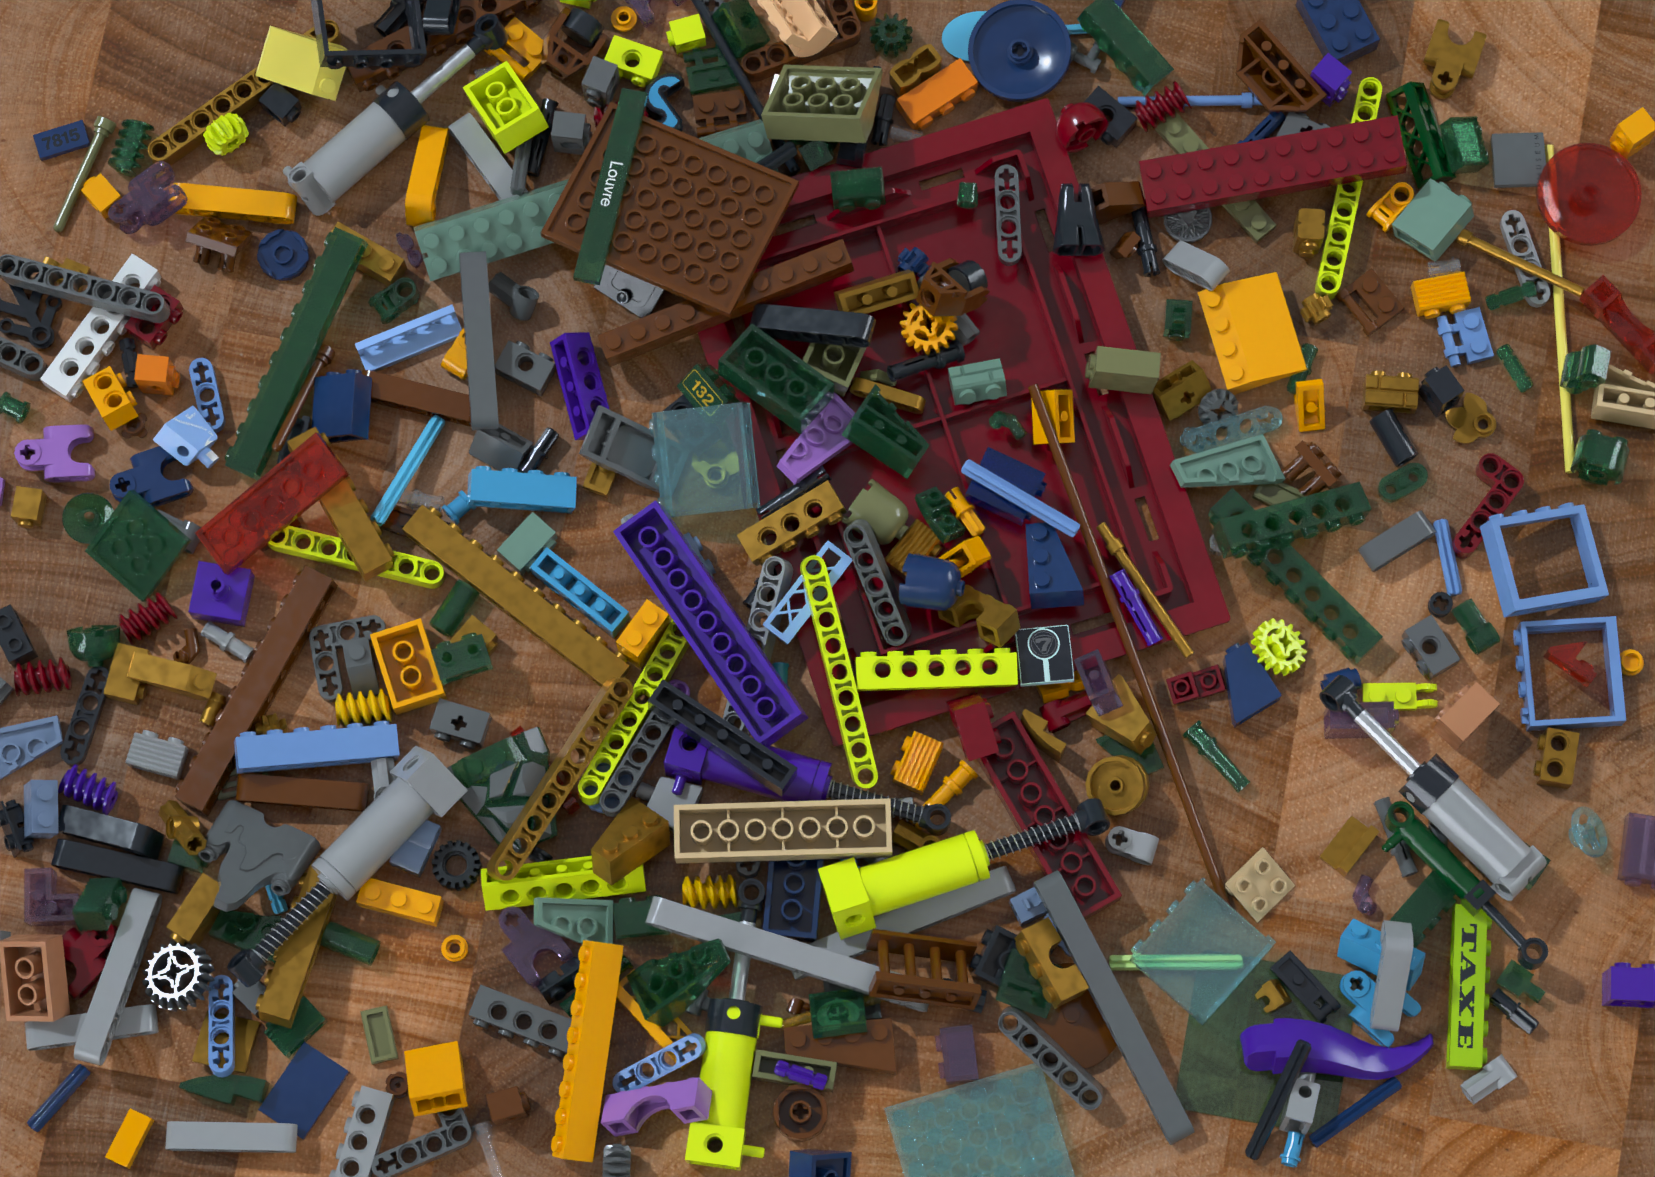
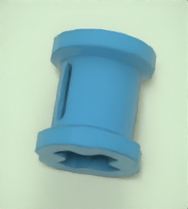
M462 490L458 492L459 496L451 503L441 507L456 525L460 523L459 519L468 511L477 508L476 506H467V495Z

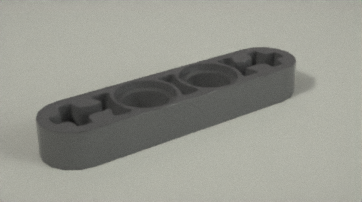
M1002 165L996 170L994 179L997 250L1000 262L1006 266H1012L1019 262L1022 253L1019 179L1015 167ZM1005 172L1009 174V177H1013L1009 180V190H1004V179L999 178L1003 177ZM1003 197L1013 198L1015 201L1014 207L1010 209L1003 208L1000 205V200ZM1008 221L1014 223L1016 226L1015 232L1012 234L1004 233L1001 229L1003 223ZM1012 240V251L1017 253L1013 254V258H1008L1007 254L1002 252L1007 250V241Z

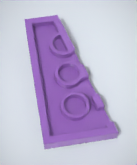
M833 392L827 402L819 409L813 420L805 427L802 434L780 459L777 467L794 484H797L867 434L870 427Z

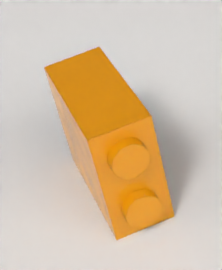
M647 599L617 639L618 652L623 654L630 663L641 670L670 624L669 614Z
M458 1041L404 1051L409 1099L414 1117L468 1106L463 1061Z

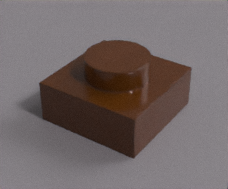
M1134 231L1126 232L1109 253L1116 259L1129 258L1137 250L1138 246L1136 244L1141 237Z

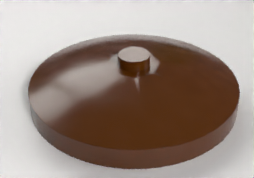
M1061 963L1054 966L1064 969L1074 965V963ZM1033 977L1030 980L1023 997L1019 999L1018 1008L1026 1013L1084 1069L1096 1066L1113 1052L1117 1044L1088 989L1081 996L1054 1009L1052 1003L1045 999L1042 991L1043 988L1038 979ZM1026 1034L1024 1036L1028 1044L1038 1043V1038L1034 1034ZM1051 1052L1044 1054L1047 1062L1055 1063L1058 1061L1056 1054Z

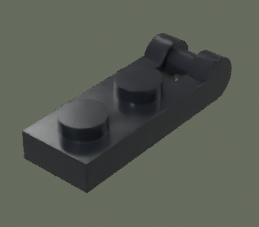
M1291 950L1270 968L1271 972L1306 1008L1316 1022L1323 1024L1327 1021L1326 1017L1332 1011L1335 1013L1341 1008L1339 1002ZM1321 997L1325 1004L1318 1008L1314 1002Z

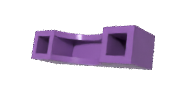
M692 1077L687 1080L666 1082L661 1085L645 1086L640 1089L609 1094L605 1097L601 1124L614 1137L638 1133L643 1123L651 1115L664 1109H671L684 1124L708 1120L712 1090L699 1077Z

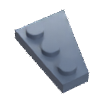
M58 716L0 728V780L63 744V735Z

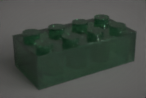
M752 323L718 360V374L800 435L834 398L835 384Z

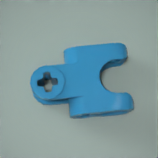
M1355 970L1347 973L1340 980L1339 988L1343 996L1356 1006L1348 1015L1349 1018L1380 1046L1389 1048L1394 1042V1035L1387 1030L1370 1029V1014L1376 983L1362 971ZM1357 979L1359 981L1357 985L1359 989L1352 991L1350 989L1352 986L1350 981ZM1405 992L1402 1012L1409 1017L1417 1016L1421 1012V1006Z

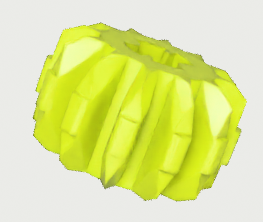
M227 113L225 116L220 115L217 120H213V123L206 127L203 136L209 149L215 155L220 154L223 156L228 152L232 153L242 143H245L249 132L241 117L237 114Z

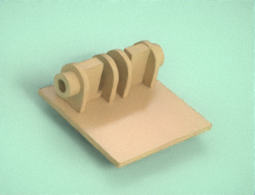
M1262 847L1225 883V889L1231 896L1234 895L1258 923L1295 885Z

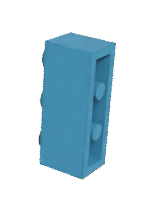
M1353 918L1340 937L1337 957L1377 976L1381 956V931ZM1414 947L1406 987L1407 991L1411 990L1421 975L1426 954Z

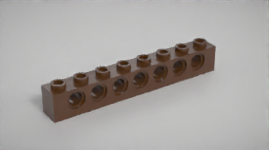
M461 0L452 35H426L424 33L425 40L428 41L425 59L433 55L435 57L440 56L449 47L455 44L461 45L469 41L471 36H473L472 33L475 31L474 25L481 16L492 13L498 17L500 22H507L513 19L516 13L524 9L531 10L535 8L542 0ZM487 5L496 6V9L492 12L483 10ZM465 16L473 17L470 23L465 24L461 22V19ZM406 26L360 50L412 49L409 27ZM405 65L390 68L380 67L377 70L369 69L370 66L363 69L346 67L359 93L364 90L371 91L380 82L386 79H395L402 74V71L408 69Z

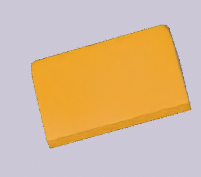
M130 1108L105 1158L130 1169L154 1119Z

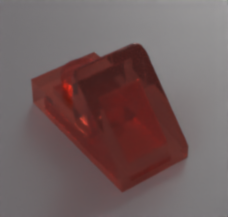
M1586 641L1552 646L1543 656L1585 687H1588L1597 675L1593 671L1592 665L1584 660L1578 661L1576 659L1587 643Z

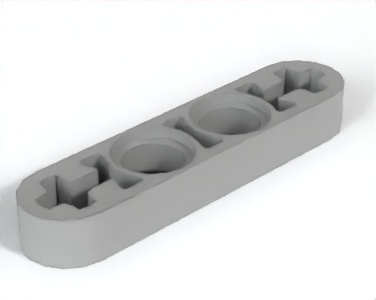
M1516 210L1505 212L1500 221V229L1508 252L1542 268L1525 218ZM1509 218H1512L1513 221H1518L1515 227L1517 235L1512 238L1510 236L1514 234L1513 227L1506 224ZM1516 241H1524L1528 246V250L1524 253H1519L1515 251L1514 243ZM1514 267L1527 303L1535 308L1544 306L1550 297L1548 283L1536 276L1527 277L1521 269ZM1540 280L1535 285L1537 291L1544 293L1541 300H1538L1537 297H1532L1534 293L1533 282Z

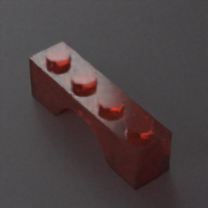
M1602 275L1583 292L1579 300L1652 375L1655 372V331L1643 325L1631 313L1622 298V293Z

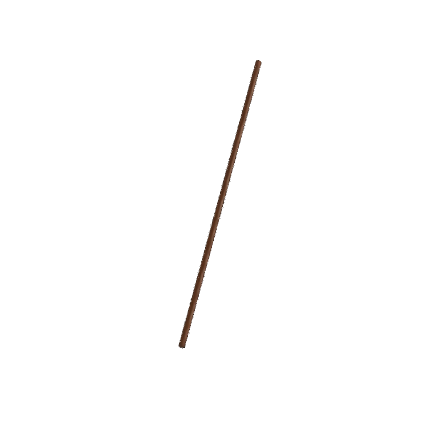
M1038 384L1028 387L1035 409L1077 522L1080 524V530L1222 912L1233 909L1041 391Z

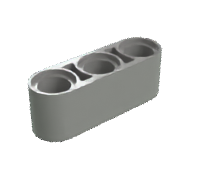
M1181 240L1162 259L1164 265L1171 272L1209 291H1213L1230 272L1228 266L1216 256Z

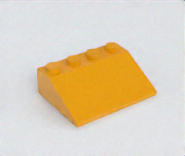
M1277 272L1218 285L1213 291L1205 289L1198 292L1228 391L1236 395L1307 370Z

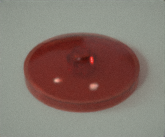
M1596 143L1574 144L1557 152L1543 168L1536 187L1538 209L1547 226L1561 238L1578 245L1595 246L1615 240L1631 226L1641 205V185L1632 165L1614 149Z

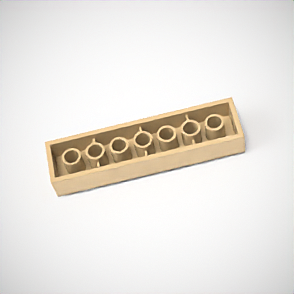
M891 798L674 805L675 861L678 864L892 857Z

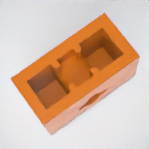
M137 354L134 380L141 392L174 396V388L179 387L180 373L177 372L176 366L173 365L170 358L166 356Z

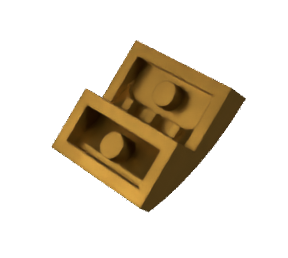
M1024 709L1020 722L1030 739L1045 754L1059 762L1065 752L1066 743L1046 733L1047 720Z
M207 1010L192 1059L194 1063L208 1066L209 1010ZM215 1012L214 1016L217 1019H224L228 1015ZM235 1016V1072L244 1074L247 1072L252 1048L254 1049L261 1023L259 1021ZM219 1033L214 1041L217 1044H224L228 1041L229 1035L227 1033ZM219 1052L220 1063L217 1065L219 1068H223L226 1061L223 1052Z

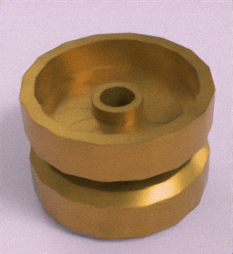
M1125 755L1106 757L1095 763L1088 772L1085 783L1088 798L1100 799L1106 814L1110 815L1129 813L1140 807L1147 798L1150 787L1149 777L1143 765L1134 758ZM1114 780L1120 782V789L1115 790L1116 782Z

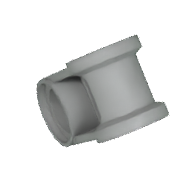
M1118 826L1110 830L1105 839V846L1112 854L1128 858L1139 864L1152 865L1159 838L1148 833L1137 832ZM1117 835L1121 836L1122 843L1120 846L1115 844V837Z

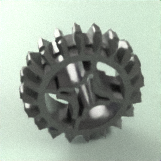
M170 940L169 947L165 944H160L161 951L159 953L152 951L154 959L146 960L147 965L150 966L149 969L142 970L143 974L147 977L142 981L143 985L147 987L145 990L146 995L151 997V1001L156 1005L158 1004L163 1010L169 1009L172 1012H177L180 1009L187 1011L188 1004L196 1007V1000L198 998L205 1000L204 995H202L203 992L211 991L207 984L215 981L214 977L210 975V973L215 971L214 966L210 964L212 961L211 957L206 954L204 948L199 947L196 943L193 945L188 943L186 945L185 942L182 945L175 940ZM182 958H192L194 965L189 966L185 964ZM167 985L173 988L175 994H166L163 986Z

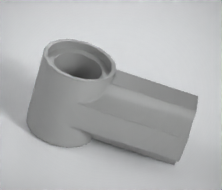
M379 758L371 761L375 793L374 800L395 780L394 776L390 773L395 767L394 758Z
M1502 1054L1482 1067V1071L1460 1085L1462 1092L1473 1105L1495 1089L1499 1090L1518 1077Z

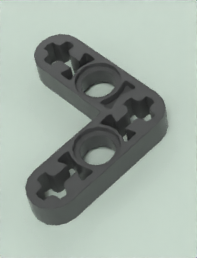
M371 615L320 625L311 630L309 641L318 691L325 701L335 702L338 693L341 696L343 695V683L336 649L343 648L342 642L367 637L372 642L370 637L372 632L369 630L363 631L365 637L360 638V630L357 625L362 624V628L367 629L371 627L372 622H376L377 626H381V628L377 629V632L385 630L386 625L379 616ZM345 627L355 629V636L350 640L341 638V631ZM320 632H323L325 636H329V638L325 639V647L327 650L332 648V651H322L319 641H315L319 637ZM324 657H330L334 661L333 667L328 671L321 670L319 667V662ZM336 674L337 676L331 677L334 687H338V689L334 690V695L330 696L328 692H324V689L328 688L327 679L321 680V676L330 677Z

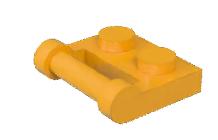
M514 17L505 27L508 33V40L505 44L529 64L523 67L501 48L496 50L489 49L488 51L484 49V51L490 56L494 55L502 63L507 61L520 81L525 83L541 66L544 40Z

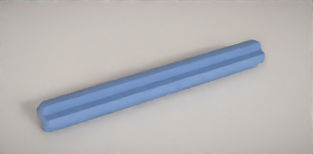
M968 459L961 469L964 475L1066 535L1074 537L1080 528L1078 522L974 461Z

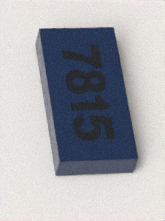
M83 120L33 135L41 161L90 146Z

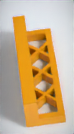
M635 969L618 983L616 998L662 1049L673 1043L671 1039L678 1041L685 1037L680 1036V1028L686 1035L692 1034L690 1029ZM635 978L641 985V996H630L623 987ZM644 989L651 995V997L644 996ZM644 1000H653L659 1004V1016H649L643 1010ZM662 1009H663L669 1016H662ZM662 1020H673L677 1024V1036L666 1035L661 1030ZM667 1051L666 1053L676 1063L675 1054L671 1051ZM693 1061L681 1066V1070L683 1071Z

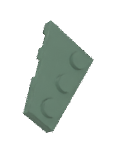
M537 897L534 898V926L583 944V940L613 944V900Z

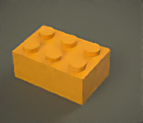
M421 618L370 634L396 715L436 703L439 698L447 699Z

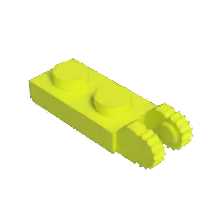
M1363 683L1362 706L1367 711H1416V709L1438 707L1437 700L1426 699L1417 701L1416 692L1431 693L1437 691V684Z

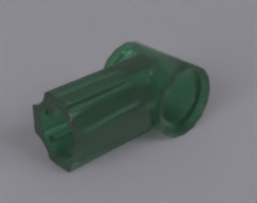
M1472 598L1452 609L1451 612L1466 634L1465 639L1474 654L1479 655L1500 642L1496 629L1490 622H1486Z

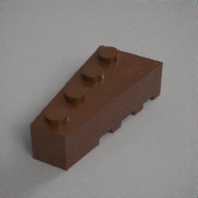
M892 1018L865 1020L866 1031L819 1038H815L814 1025L783 1027L785 1052L788 1055L837 1062L839 1067L856 1068L896 1075L897 1073Z

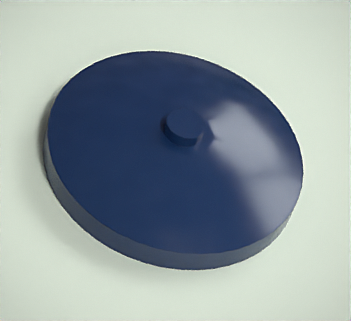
M1009 0L992 7L977 21L971 32L968 44L970 66L980 85L990 94L1013 102L1031 101L1052 91L1064 78L1072 55L1069 32L1063 20L1051 8L1033 0Z

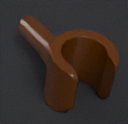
M794 998L789 1001L786 1011L799 1016L802 1008L812 1011V1006L801 999Z

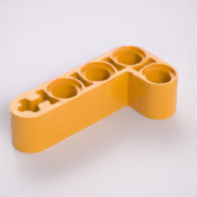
M424 125L421 129L405 199L406 225L416 227L435 221L436 195L449 142V128Z

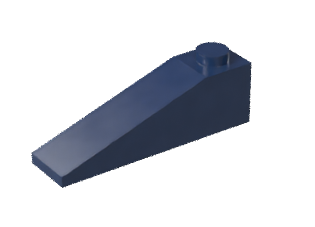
M818 1149L790 1151L789 1177H850L852 1152Z

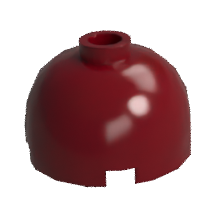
M1088 102L1070 103L1061 110V115L1057 120V138L1069 153L1078 152L1089 146L1086 142L1091 138H1094L1095 141L1098 140L1106 131L1109 122L1104 113L1093 104Z

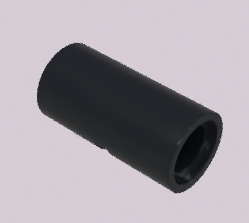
M1392 409L1378 414L1369 421L1395 467L1406 464L1419 454L1407 433L1404 434V428Z

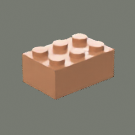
M13 935L1 940L0 964L6 1021L54 1022L69 1015L70 1006L62 935Z

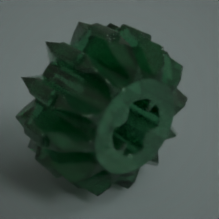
M885 13L884 21L876 18V26L870 27V33L872 34L870 43L876 44V52L884 49L885 57L889 55V51H893L895 57L899 55L898 49L906 52L908 50L907 44H911L913 40L910 36L913 29L911 26H906L908 20L903 18L899 21V14L897 13L894 14L893 18H889V15ZM892 32L896 34V37L892 38Z

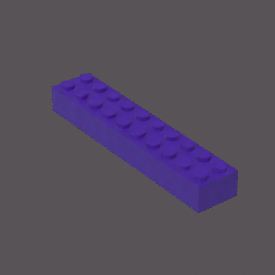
M655 500L613 531L756 741L768 748L808 719L800 704L664 506Z

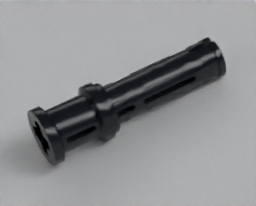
M957 339L952 340L948 344V348L944 346L939 347L940 353H936L934 349H931L929 355L923 354L887 366V375L892 382L931 368L943 369L946 364L955 361L957 363L963 362L965 359L963 346Z

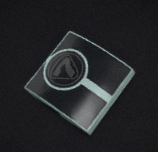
M1068 625L1019 629L1015 633L1021 687L1074 682Z

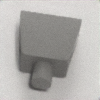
M660 777L656 787L641 782L636 792V797L649 802L648 808L668 820L669 830L673 833L674 805L698 804L703 794L702 787L685 783L682 795H675L672 793L675 780L666 777Z
M1300 1072L1284 1105L1278 1130L1307 1134L1313 1122L1320 1085L1314 1083L1316 1073Z

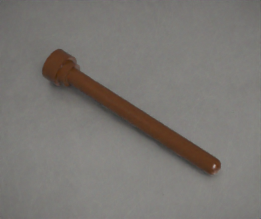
M317 344L312 353L314 363L272 444V449L276 452L282 450L314 386L315 377L319 376L323 367L331 364L335 356V351L326 344Z

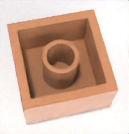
M1477 682L1472 687L1468 684L1464 686L1453 699L1455 704L1452 706L1448 703L1434 719L1437 724L1433 730L1455 751L1462 746L1500 705Z

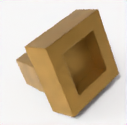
M1278 979L1267 981L1255 994L1257 999H1262L1265 996L1270 999L1269 1005L1263 1008L1266 1013L1285 1007L1292 1002Z

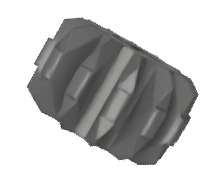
M614 1143L613 1145H606L603 1149L602 1177H630V1147Z

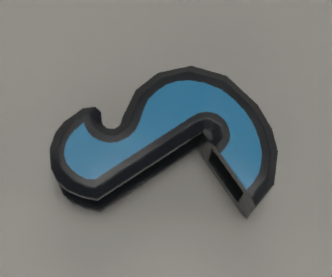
M674 73L661 74L646 86L644 93L646 111L652 118L657 119L658 122L682 132L683 120L667 100V97H670L685 86L684 78Z

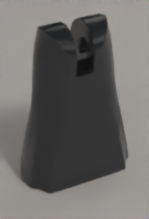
M1062 183L1059 192L1053 252L1058 256H1097L1103 253L1105 245L1095 211L1090 184H1079L1078 202H1074L1073 184Z

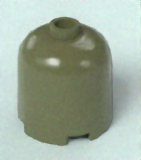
M871 479L868 483L871 488L868 491L864 488L849 507L852 513L849 518L844 516L841 522L849 526L857 519L866 520L871 525L878 544L886 545L895 538L900 540L909 527L905 523L908 519L909 511L900 499L877 481ZM853 528V530L863 536V532L859 528Z

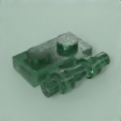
M733 43L728 44L733 53L735 54ZM717 44L712 48L701 50L700 47L692 48L691 52L683 53L684 63L695 62V66L686 67L691 95L740 86ZM718 58L717 62L703 64L704 59Z

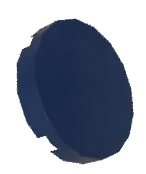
M277 229L268 233L261 240L257 260L262 271L270 278L278 281H288L300 276L306 269L309 262V248L304 238L297 232Z

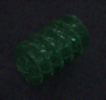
M126 119L121 123L124 129H120L118 132L120 138L115 140L117 148L112 149L111 154L113 157L109 158L108 165L123 175L137 177L138 175L132 171L133 168H141L136 159L145 158L139 150L148 149V146L142 141H150L152 137L146 131H154L155 128L140 120Z

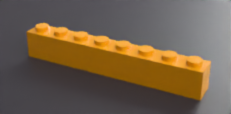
M583 940V944L579 949V972L576 974L574 981L576 988L575 1000L571 1004L572 1021L571 1027L567 1031V1054L563 1059L564 1076L559 1086L560 1104L555 1114L556 1132L551 1141L553 1157L593 1162L623 945Z

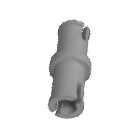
M211 621L207 622L201 632V636L220 646L219 649L221 651H228L244 663L250 659L254 652L253 647L235 638L234 633H227Z

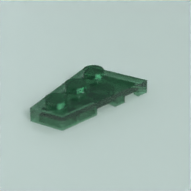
M220 910L209 932V936L239 950L254 949L256 944H259L261 939H264L266 934L271 932V928L274 929L276 923L279 924L282 917ZM270 955L267 958L268 961H265L275 965L276 961L273 960V956Z

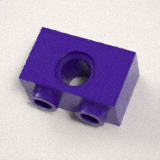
M1327 53L1311 71L1310 75L1327 94L1321 101L1329 107L1335 101L1340 103L1349 92L1347 89L1351 85L1349 80L1352 71L1331 54Z

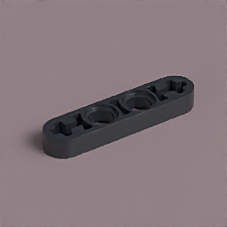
M94 666L88 671L61 747V758L70 766L74 764L79 766L85 761L107 698L103 693L109 671L103 666ZM100 672H103L102 675L106 680L105 682L100 681L97 687L98 691H102L101 695L94 691H88L89 687L95 689L96 681L93 679V676H99ZM86 698H97L98 705L94 710L90 711L84 708L83 704ZM79 722H87L89 724V731L85 735L81 736L75 733V727ZM74 737L78 741H85L84 745L81 743L77 745V751L80 753L79 757L75 756L73 760H70L67 752L68 750L73 751L76 744L74 741H71V738Z

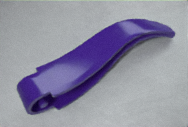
M1276 1018L1270 1024L1253 1025L1246 1028L1240 1035L1244 1063L1250 1070H1272L1273 1074L1282 1073L1296 1042L1302 1039L1311 1044V1051L1301 1072L1331 1074L1363 1080H1380L1399 1075L1420 1061L1434 1045L1433 1035L1430 1033L1419 1041L1394 1048L1375 1046L1330 1025L1293 1018Z

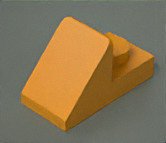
M1322 379L1296 382V393L1293 395L1299 432L1325 429L1324 383Z

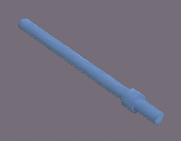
M1252 93L1186 96L1191 106H1241V108H1252V105H1262ZM1145 96L1117 98V101L1124 107H1136L1137 100L1145 105ZM1149 96L1152 100H1155L1154 96Z

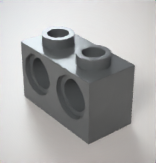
M593 56L582 81L584 100L587 101L588 105L594 108L598 106L601 109V107L604 108L605 104L609 105L612 102L620 84L618 65Z

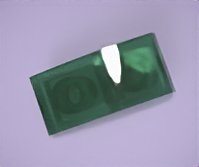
M937 487L915 495V501L931 530L943 544L964 535L966 528L950 512L952 503Z

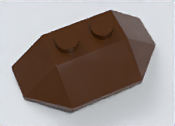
M1258 20L1240 34L1236 75L1269 112H1307L1327 96L1261 20Z

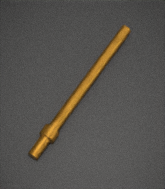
M1463 229L1456 237L1457 243L1465 247L1470 245L1578 297H1581L1585 290L1580 285L1473 236L1471 231Z
M1105 522L1098 525L1096 529L1107 543L1106 548L1112 556H1116L1122 567L1125 568L1127 574L1185 659L1192 656L1194 651L1124 551V544L1113 535Z

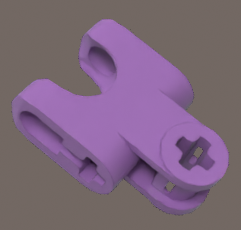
M89 425L48 426L43 429L44 439L23 440L15 447L14 454L19 465L26 471L44 470V480L47 482L91 481L95 478V469L92 465L75 462L71 459V452L75 446L89 443L93 440L94 428ZM32 451L34 455H31L30 459L27 460L25 456H28V452Z

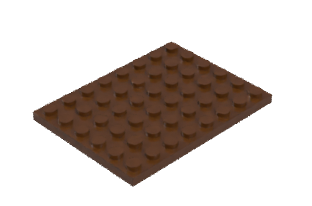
M610 102L541 231V237L731 318L799 187V181ZM611 161H612V162H617V163H623V165L612 163L611 168H609V167H610V164H611ZM610 170H615V171H611V172L609 173L611 176H615V177H610V176L608 175V172H609ZM608 178L615 179V181H614V180H608V181H607L609 184H614V186H613V185H607V184H606V180H607ZM607 198L610 203L604 206L605 200L602 201L603 205H601V200Z

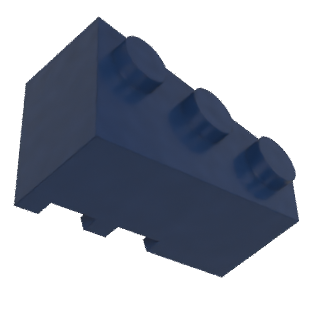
M1048 523L1025 524L1031 609L1084 605L1082 586L1055 528Z

